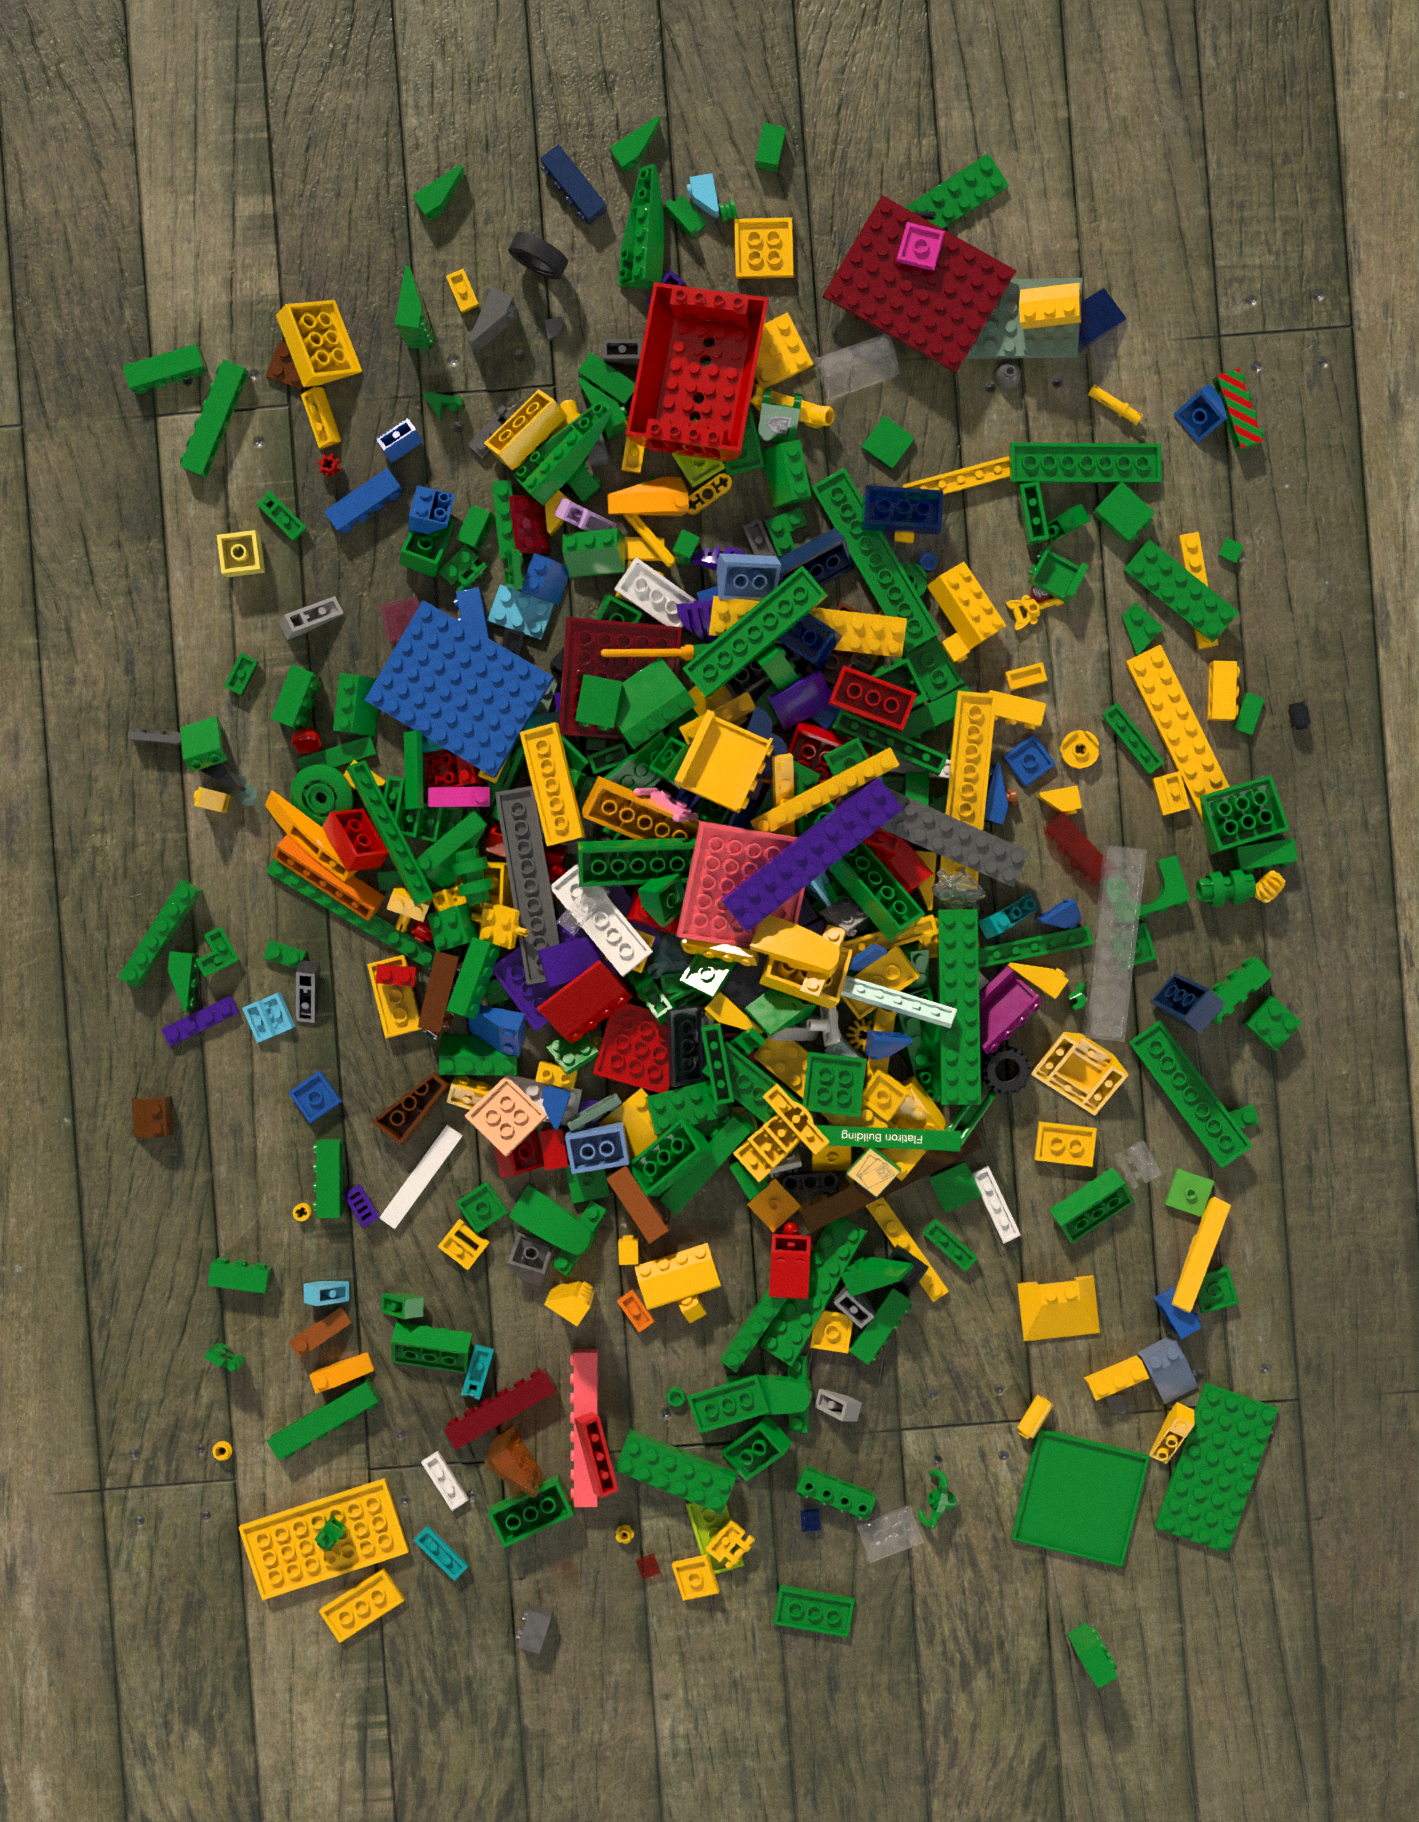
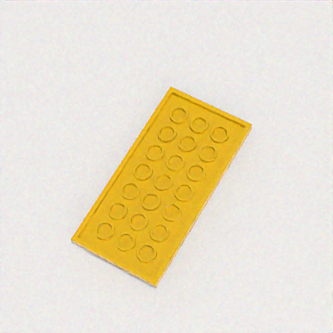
M386 1478L281 1511L238 1527L262 1600L409 1552ZM334 1516L346 1525L347 1528L333 1548L328 1551L327 1549L320 1548L314 1539L329 1518Z

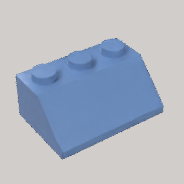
M719 553L717 566L719 599L763 600L778 587L781 563L776 556Z

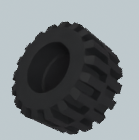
M1007 1045L999 1046L995 1052L984 1055V1060L980 1064L982 1067V1079L990 1089L1000 1094L1012 1095L1014 1092L1018 1093L1021 1088L1027 1086L1026 1082L1030 1080L1029 1074H1031L1032 1070L1029 1067L1031 1065L1030 1061L1017 1048ZM1003 1059H1011L1016 1065L1015 1075L1007 1081L999 1080L995 1074L996 1065Z

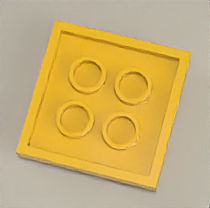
M792 218L734 219L736 279L793 278Z
M788 312L765 323L755 379L760 386L770 388L813 366V362Z

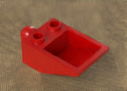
M788 1222L783 1228L785 1235L772 1234L769 1297L808 1299L811 1236L797 1235L799 1231L797 1224Z

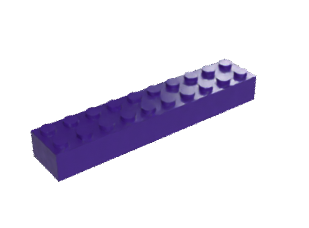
M877 777L869 781L720 898L743 929L748 932L892 819L903 808L880 778Z

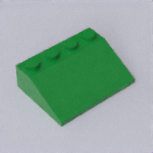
M405 265L395 325L407 347L430 351V346L434 345L435 334L432 331L421 290L410 267Z
M658 657L622 683L614 726L630 749H635L696 706V703L664 660Z
M1272 775L1199 796L1205 838L1211 855L1290 830Z

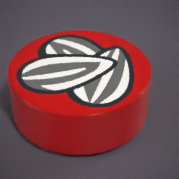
M1035 586L1031 588V597L1038 602L1044 601L1050 596V594Z

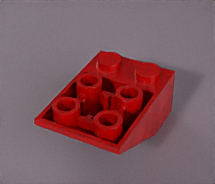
M447 749L424 753L428 787H468L488 783L486 779L478 776L479 768Z

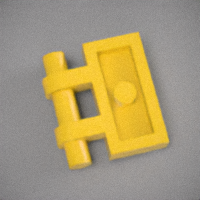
M730 1518L706 1546V1551L719 1562L724 1557L729 1559L725 1566L731 1569L734 1564L737 1565L740 1562V1557L752 1548L751 1545L755 1539L751 1535L746 1540L742 1539L741 1537L745 1534V1530ZM737 1543L740 1547L735 1553L731 1552L730 1550Z

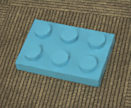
M500 585L487 621L505 628L525 632L524 635L542 641L555 604Z

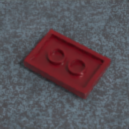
M509 496L515 549H518L522 555H533V553L541 556L549 555L550 548L544 506L533 496Z

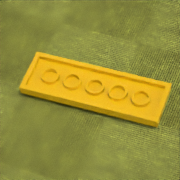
M554 722L520 732L547 846L585 837L558 723Z

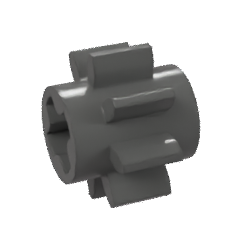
M858 653L851 666L857 671L869 674L875 662L871 660L872 655L867 653L861 655Z

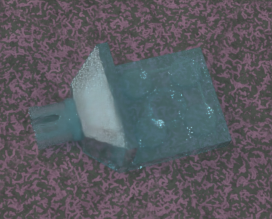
M667 933L652 947L653 960L655 962L647 967V971L649 974L655 969L657 971L651 977L658 979L664 972L666 974L682 973L689 966L696 954H688L683 950L680 943L682 937Z

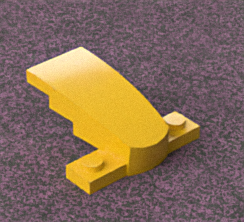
M768 915L760 922L750 944V949L768 954L770 959L788 963L791 968L808 971L800 989V994L819 1000L827 979L837 969L840 955L839 950L846 936V931L842 928L827 925L822 937L797 924Z
M778 1084L762 1096L777 1115L765 1123L762 1128L733 1152L736 1158L759 1183L801 1140L814 1155H817L830 1143L814 1125L813 1116L809 1110L795 1101L793 1102Z

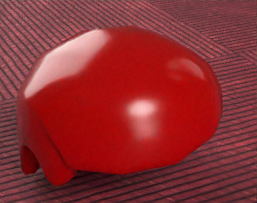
M304 727L292 733L291 744L292 747H296L298 753L311 754L320 750L321 738L316 730Z

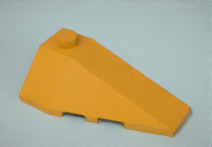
M660 477L607 495L608 514L683 516L689 512L688 491L681 477Z

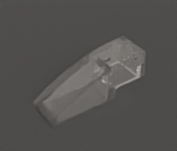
M588 886L562 914L557 923L574 936L585 921L590 919L610 894L611 890L606 886Z

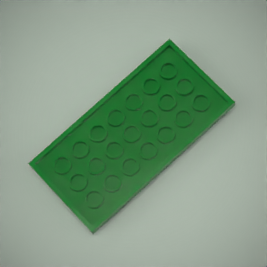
M1204 1381L1194 1410L1195 1425L1183 1441L1154 1527L1228 1553L1278 1408Z

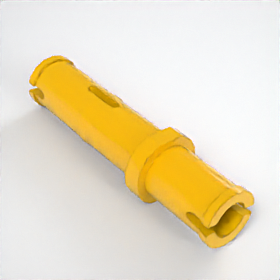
M1095 384L1088 393V396L1118 413L1117 416L1120 418L1123 416L1134 423V425H1137L1143 414L1129 407L1127 402L1124 404Z

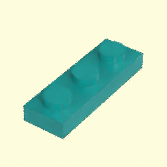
M429 1525L414 1538L413 1541L454 1581L468 1568V1564Z

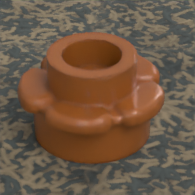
M1008 789V793H1006L1007 803L1011 807L1018 805L1016 790Z

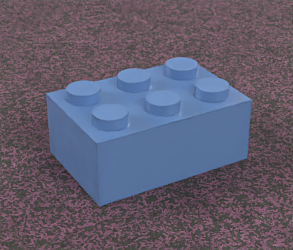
M624 1122L566 1132L565 1139L572 1174L629 1165L630 1154Z

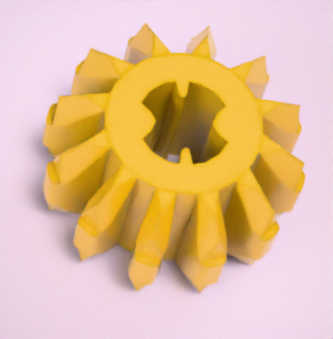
M1274 870L1268 871L1256 882L1255 897L1263 903L1270 902L1282 891V888L1285 886V880Z
M862 1018L860 1025L858 1021H853L856 1027L849 1026L848 1029L853 1032L847 1033L846 1036L853 1037L848 1043H855L854 1049L857 1050L861 1045V1051H865L866 1038H859V1035H861L860 1031L867 1032V1030H873V1026L871 1027V1020L865 1025V1019Z

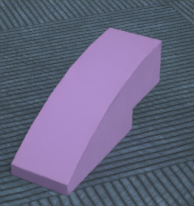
M563 497L554 514L586 531L612 529L617 525Z

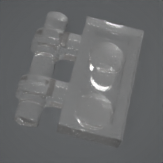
M1144 1140L1126 1148L1129 1155L1126 1158L1123 1157L1121 1152L1114 1155L1118 1168L1122 1169L1125 1175L1124 1179L1130 1184L1132 1189L1139 1187L1136 1180L1140 1177L1144 1183H1147L1162 1175ZM1132 1162L1137 1169L1134 1173L1131 1172L1128 1166Z

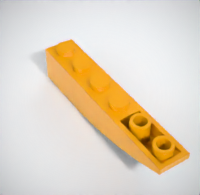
M273 790L270 792L265 803L266 808L284 831L305 852L344 882L357 872H347L321 826Z

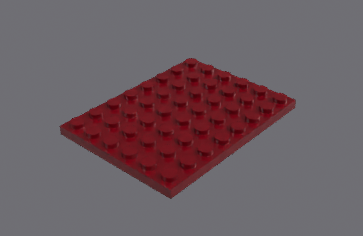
M882 195L825 290L823 298L957 374L1017 270ZM907 222L945 231L934 271L896 262Z

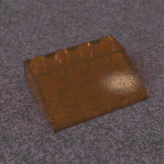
M511 1425L493 1437L485 1457V1464L490 1471L493 1470L496 1476L534 1498L537 1496L543 1472L514 1425Z

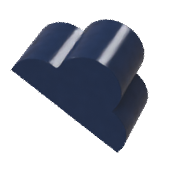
M755 707L748 719L745 730L767 740L773 738L771 745L774 746L770 757L766 756L764 759L766 766L762 774L758 773L756 777L757 779H768L772 777V756L788 754L785 742L779 736L771 733L772 721L769 715L763 709Z

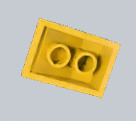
M721 990L704 1007L706 1010L705 1015L712 1021L716 1019L720 1023L744 1030L753 1027L759 1034L763 1032Z

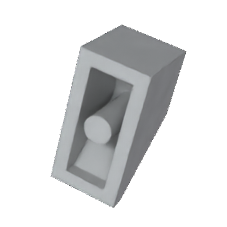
M819 1389L815 1408L841 1421H857L862 1403L847 1395Z

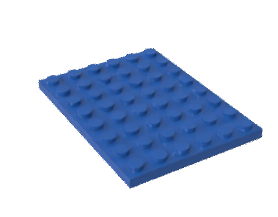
M423 600L370 689L365 701L415 731H422V735L496 778L519 739L520 732L526 727L554 677Z

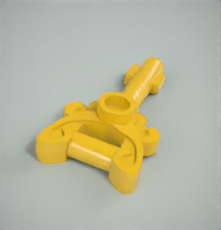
M1024 595L1021 600H1011L1005 603L1006 607L1012 610L1015 616L1016 623L1014 629L1016 631L1022 629L1028 622L1032 625L1038 622L1037 617L1040 616V610L1055 604L1056 606L1064 604L1063 601L1055 597L1037 603L1035 599L1030 600L1028 595ZM1021 606L1024 608V610H1026L1025 619H1023L1021 610L1019 608Z

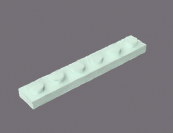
M847 975L841 993L842 996L950 1029L957 1012L956 1008Z

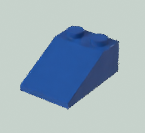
M480 1005L476 1019H469V1031L499 1052L519 1056L526 1040L525 1014Z

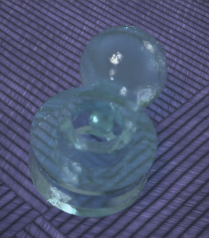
M236 774L246 788L245 792L238 790V801L245 806L254 804L257 800L256 789L246 785V779L243 775Z

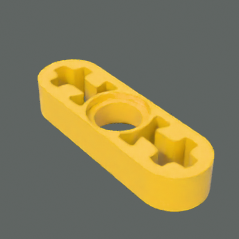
M725 473L719 474L688 497L689 502L695 503L698 500L696 496L699 495L700 500L704 504L701 505V502H698L696 509L690 508L687 514L695 515L728 492L732 486L731 477ZM720 479L723 481L728 480L727 487L720 486L718 488L719 493L717 494L712 484L717 487L720 484ZM710 489L713 492V497L711 499L703 498L702 493L704 490Z

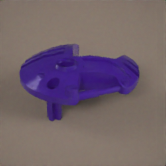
M716 546L712 552H709L710 548L694 554L692 563L717 571L719 553L747 554L733 547H726L725 551H720L722 546ZM713 597L676 604L678 617L689 632L692 633L693 630L697 633L698 638L704 640V637H706L711 643L719 637L709 635Z

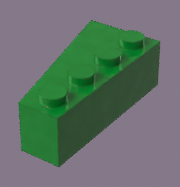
M1258 957L1246 958L1238 970L1230 971L1226 975L1227 979L1223 982L1219 981L1212 986V992L1225 1005L1222 1007L1221 1012L1211 1020L1210 1024L1219 1025L1222 1023L1221 1017L1234 1012L1235 1004L1238 1005L1246 1001L1250 991L1255 992L1273 976Z

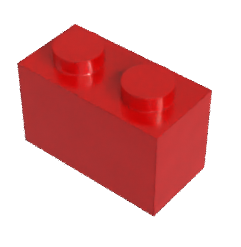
M377 964L375 983L418 987L420 968Z
M564 1126L559 1127L558 1130L551 1128L539 1132L545 1170L569 1166L565 1139L567 1131H564Z

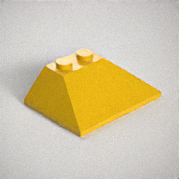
M1069 1032L1061 1034L1031 1072V1075L1094 1116L1128 1077V1073L1114 1054L1083 1034Z
M1093 1275L1074 1277V1281L1038 1284L1037 1282L1017 1284L1023 1341L1100 1333Z

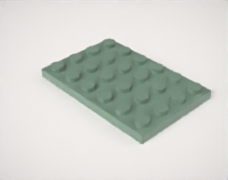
M1012 279L965 359L1078 358L1080 323L1022 329L1019 299L1020 290L1080 283L1081 305L1083 279Z

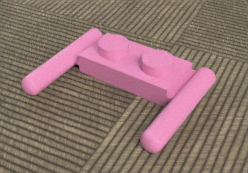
M636 788L633 791L635 796H650V799L675 814L673 816L675 822L698 820V814L691 813L692 810L686 807L687 804L685 802L673 799L671 797L672 794L665 790L659 791L658 788Z

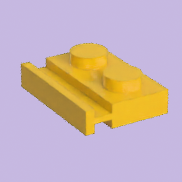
M1180 771L1152 779L1162 816L1190 808Z

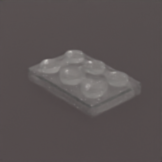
M910 1505L856 1524L870 1563L924 1543Z

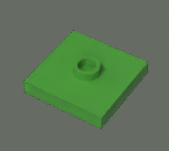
M1176 1168L1164 1204L1202 1217L1214 1181Z

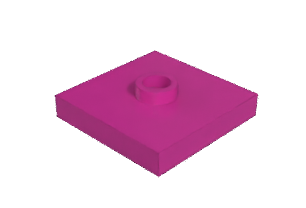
M907 222L896 262L934 271L945 231Z

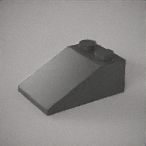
M491 287L468 340L473 352H479L510 325L511 320L514 321L516 319L518 310H516L517 307L513 296Z

